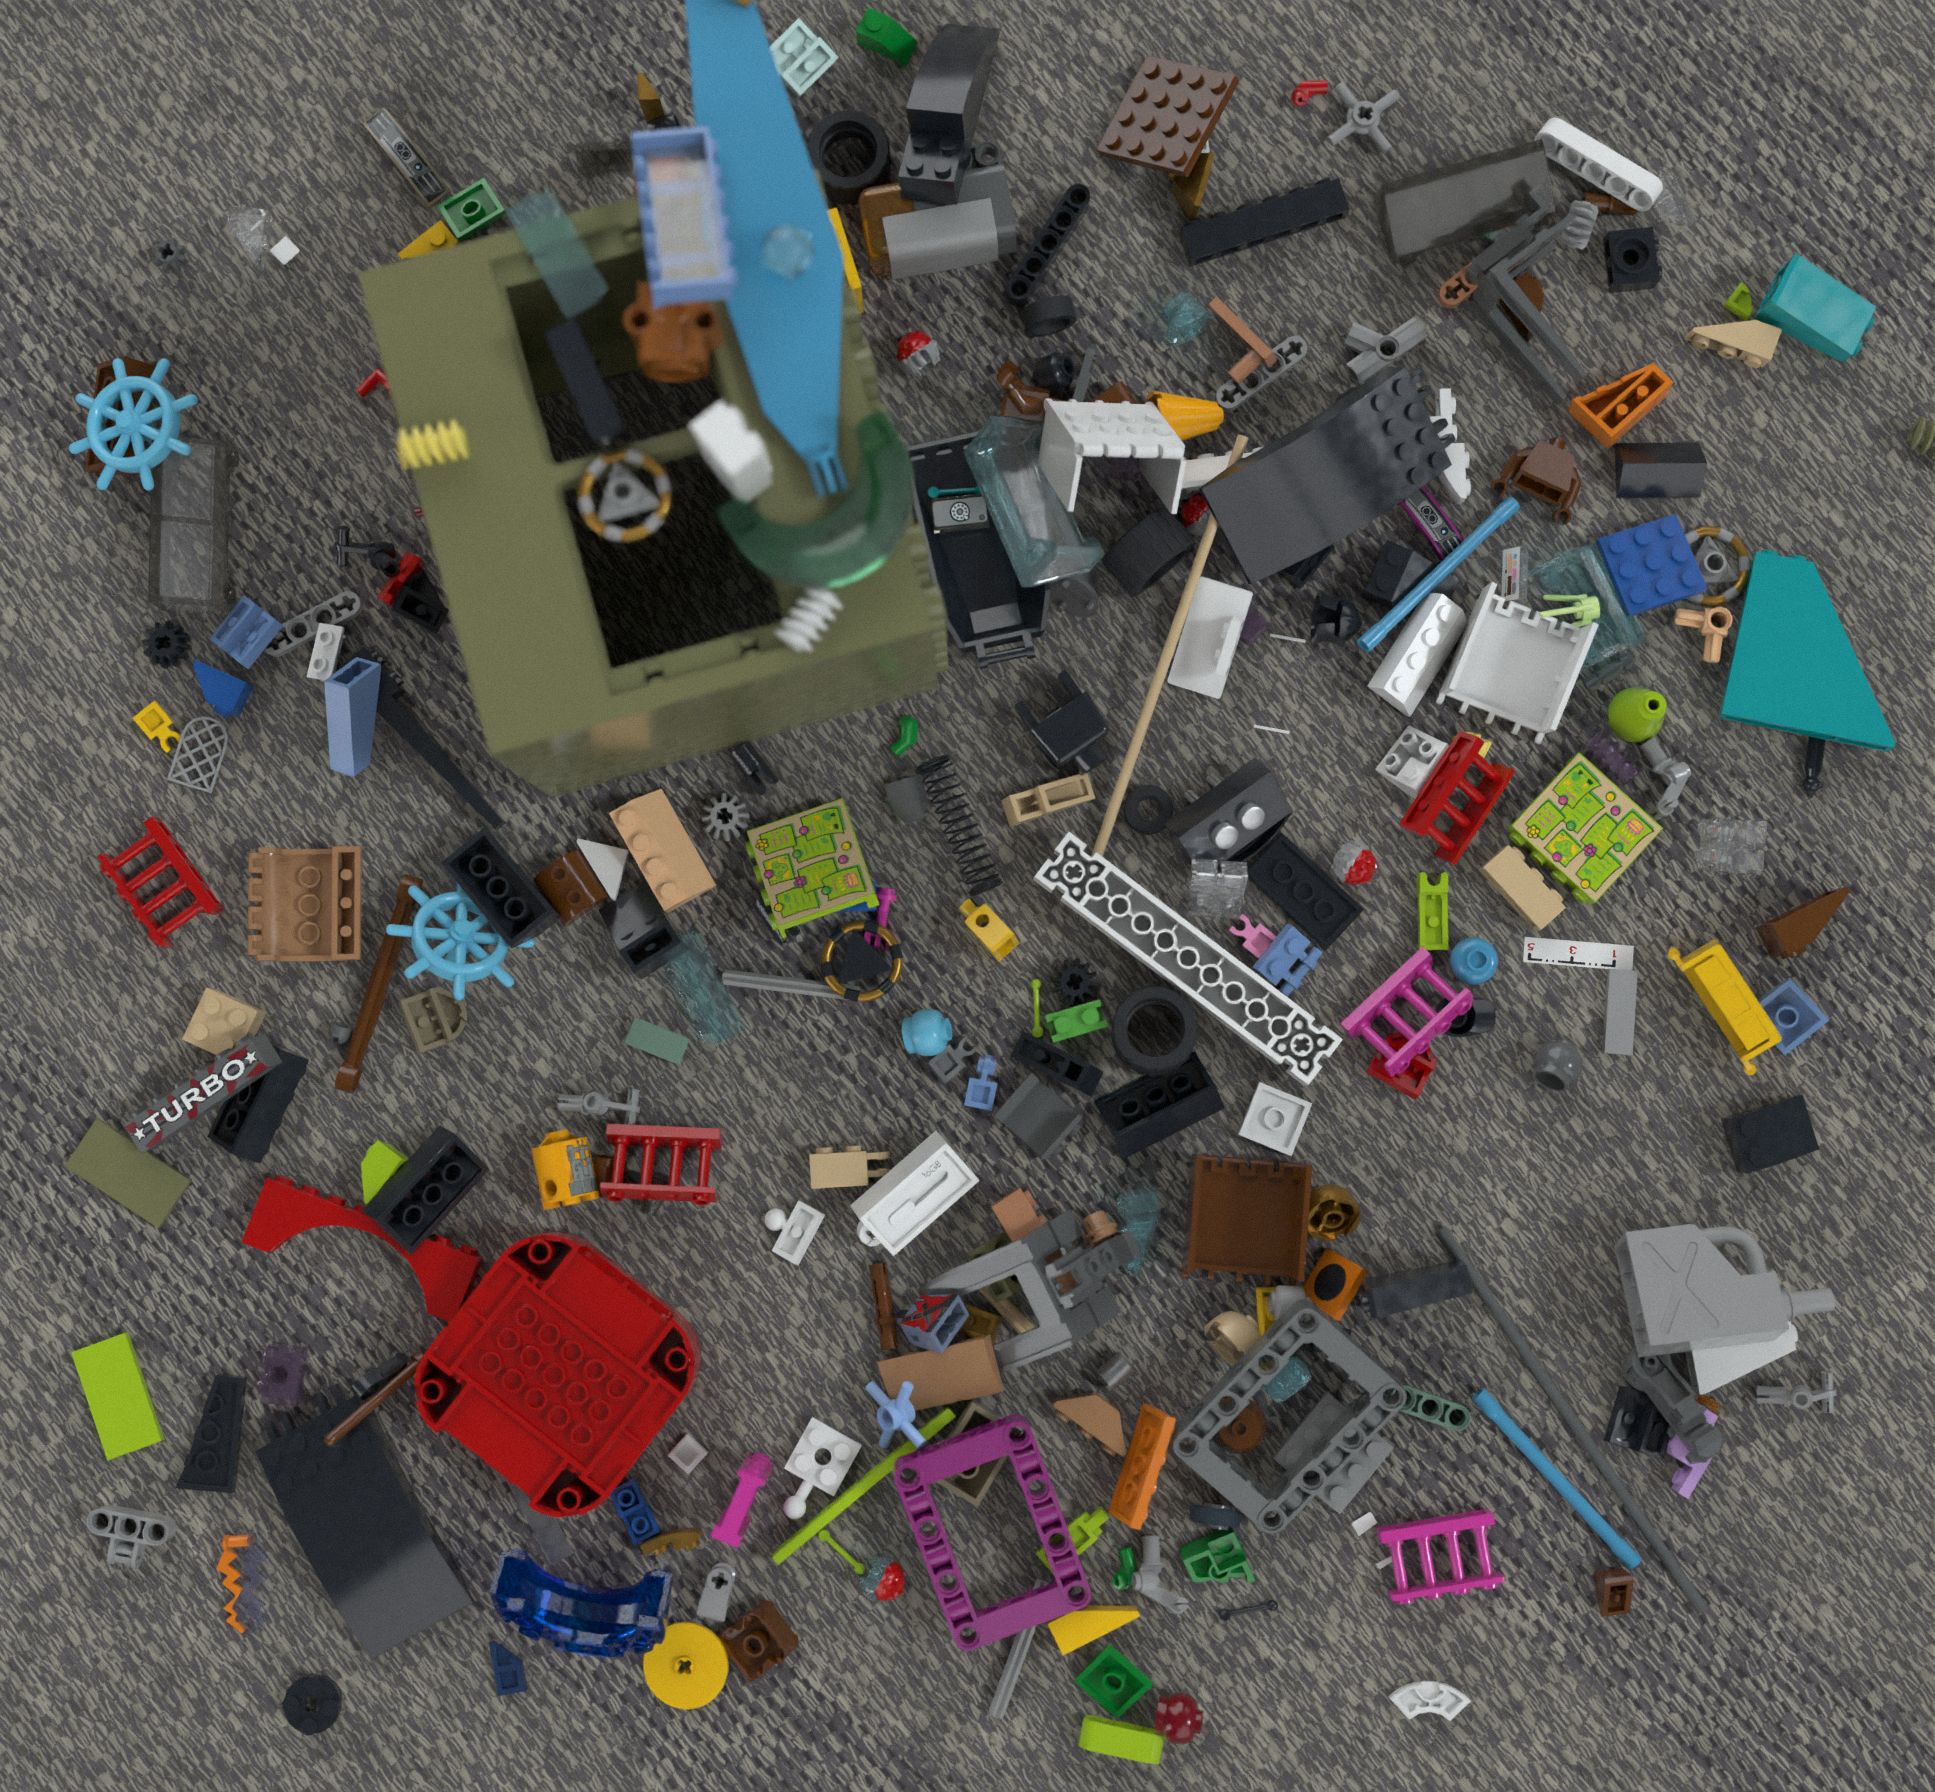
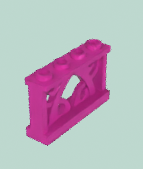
M755 1452L754 1455H747L737 1472V1476L741 1477L731 1504L729 1508L725 1507L710 1537L738 1548L752 1519L747 1514L759 1486L764 1487L774 1467V1464L769 1462L771 1458L759 1452Z

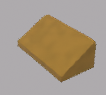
M638 73V100L645 119L652 120L665 115L660 97L644 74Z

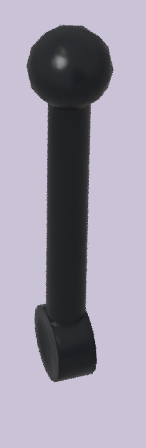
M1270 1600L1267 1604L1229 1611L1223 1608L1219 1612V1617L1221 1620L1227 1621L1230 1619V1616L1267 1609L1275 1611L1278 1608V1603L1275 1600Z

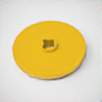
M688 1621L676 1622L662 1628L651 1639L644 1654L643 1670L648 1686L662 1702L675 1708L695 1709L711 1702L722 1690L728 1676V1656L723 1643L714 1632L698 1623ZM689 1660L691 1662L690 1670L687 1668L683 1671L680 1668L682 1661L686 1662Z

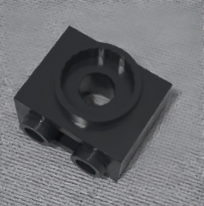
M1653 227L1616 230L1607 233L1603 239L1609 293L1653 289L1662 278V265L1660 262L1658 263L1656 254L1659 250V240L1657 236H1654ZM1623 256L1630 257L1633 260L1634 264H1626L1623 260Z

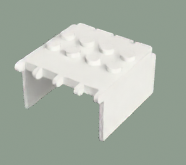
M1051 398L1044 399L1046 414L1038 465L1068 512L1074 511L1082 464L1081 456L1102 457L1104 454L1106 457L1129 458L1132 455L1134 458H1139L1138 468L1169 512L1177 514L1187 462L1183 457L1185 445L1153 402L1130 404L1129 401H1122L1120 404L1104 403L1102 400H1096L1095 403L1077 402L1075 399H1069L1068 402L1053 401Z
M1491 582L1482 589L1479 599L1476 600L1435 703L1441 705L1445 696L1462 702L1459 713L1465 714L1468 705L1488 712L1485 723L1489 725L1492 723L1494 716H1498L1514 723L1511 729V733L1517 735L1520 726L1537 732L1534 743L1540 744L1546 733L1556 731L1599 624L1593 622L1581 629L1562 621L1559 629L1556 630L1554 628L1557 619L1554 617H1540V612L1536 611L1532 620L1528 619L1531 608L1511 600L1506 610L1503 609L1505 598L1494 594L1497 584Z

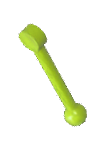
M1033 979L1030 983L1034 995L1035 1027L1032 1030V1034L1034 1037L1039 1038L1043 1035V1029L1040 1027L1039 1006L1041 981Z
M822 1529L819 1532V1539L827 1541L854 1567L857 1574L865 1572L864 1564L856 1562L830 1537V1532L827 1529Z

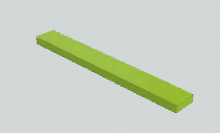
M946 1406L922 1426L918 1432L926 1441L929 1440L956 1417L955 1411L951 1406ZM909 1438L776 1548L772 1554L774 1561L778 1565L892 1471L897 1458L914 1452L918 1448Z

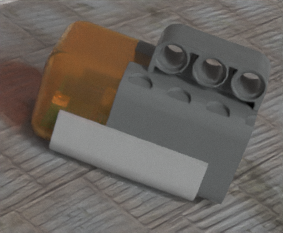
M980 142L972 144L957 205L902 199L899 182L864 189L859 195L858 208L868 264L871 271L878 276L891 275L892 280L942 272L998 261V255L1016 252V227L1004 164L1001 161L999 148L995 143ZM985 155H990L994 160L983 162L981 158Z

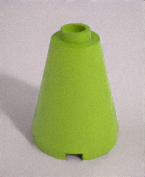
M1631 687L1624 689L1615 695L1609 704V726L1618 737L1625 741H1647L1654 737L1662 727L1667 708L1666 700L1660 693L1645 688Z

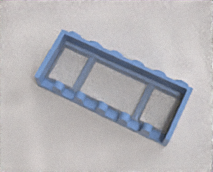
M708 126L633 132V158L654 310L663 304L728 299V302L732 301L731 288L737 287L735 267L729 268L728 264L729 261H733L731 241L725 242L724 237L729 235V224L727 215L721 216V210H725L724 191L717 190V185L722 184L720 165H714L713 159H718L716 139L710 140Z

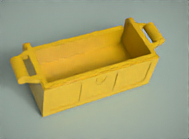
M1713 939L1682 959L1680 958L1678 948H1669V958L1675 960L1680 970L1684 972L1736 1050L1739 1059L1744 1064L1743 1067L1746 1074L1754 1075L1756 1073V1066L1749 1060L1782 1041V1037L1719 941Z

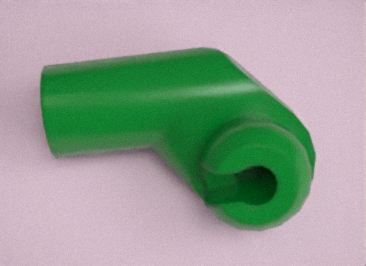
M904 715L899 719L898 724L901 726V737L889 746L897 757L917 741L918 724L916 719L910 715Z
M1131 1546L1117 1550L1121 1566L1112 1578V1585L1116 1590L1127 1589L1132 1583V1574L1138 1572Z

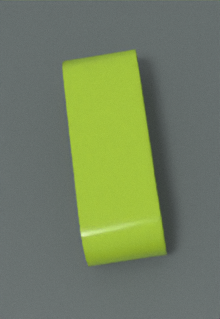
M1084 1715L1078 1746L1097 1753L1148 1764H1159L1165 1738L1164 1735L1155 1734V1729L1092 1715Z

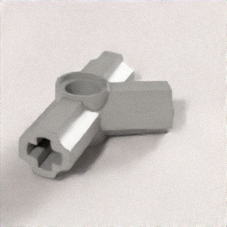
M1413 317L1390 334L1383 336L1354 322L1343 346L1360 353V355L1345 365L1348 375L1353 382L1359 385L1384 367L1392 365L1397 358L1427 338L1424 326ZM1380 347H1389L1393 355H1383Z

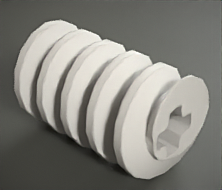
M812 581V584L816 590L806 588L804 591L809 600L802 598L797 600V604L802 611L791 609L789 613L794 621L784 619L782 625L786 631H775V634L781 640L799 652L801 649L813 650L808 642L809 638L817 641L821 639L815 630L816 628L828 629L823 621L824 617L831 620L835 619L830 610L831 607L840 610L843 608L831 592Z

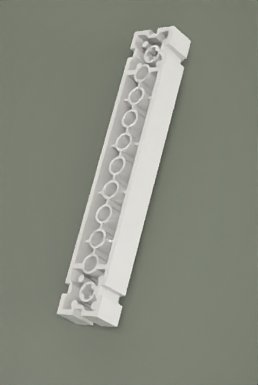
M1068 832L1054 851V854L1058 856L1056 861L1052 862L1050 859H1047L1033 880L1050 893L1055 888L1064 894L1060 901L1276 1065L1284 1061L1290 1066L1286 1071L1302 1085H1309L1322 1068L1317 1061L1321 1056L1329 1058L1343 1039L1325 1025L1320 1026L1318 1029L1314 1027L1312 1022L1315 1018L1097 852L1091 858L1084 852L1087 845Z

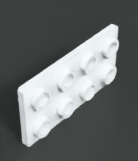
M1203 576L1200 577L1167 680L1169 684L1217 699L1221 697L1253 592Z

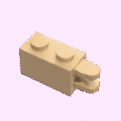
M861 1145L844 1146V1152L834 1153L833 1147L816 1148V1154H809L811 1189L869 1185V1177H882L890 1171L887 1168L868 1170V1159L886 1160L890 1158V1152L867 1153V1151H861Z

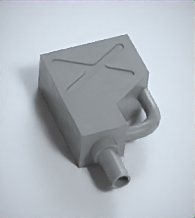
M1695 1224L1631 1231L1625 1232L1614 1245L1638 1358L1774 1341L1789 1329L1788 1321L1792 1322L1795 1316L1833 1311L1835 1308L1834 1296L1830 1288L1790 1292L1788 1288L1780 1290L1776 1271L1767 1272L1764 1256L1758 1243L1747 1232L1736 1227L1721 1226L1698 1229ZM1727 1243L1737 1246L1744 1253L1750 1275L1741 1276L1714 1245Z

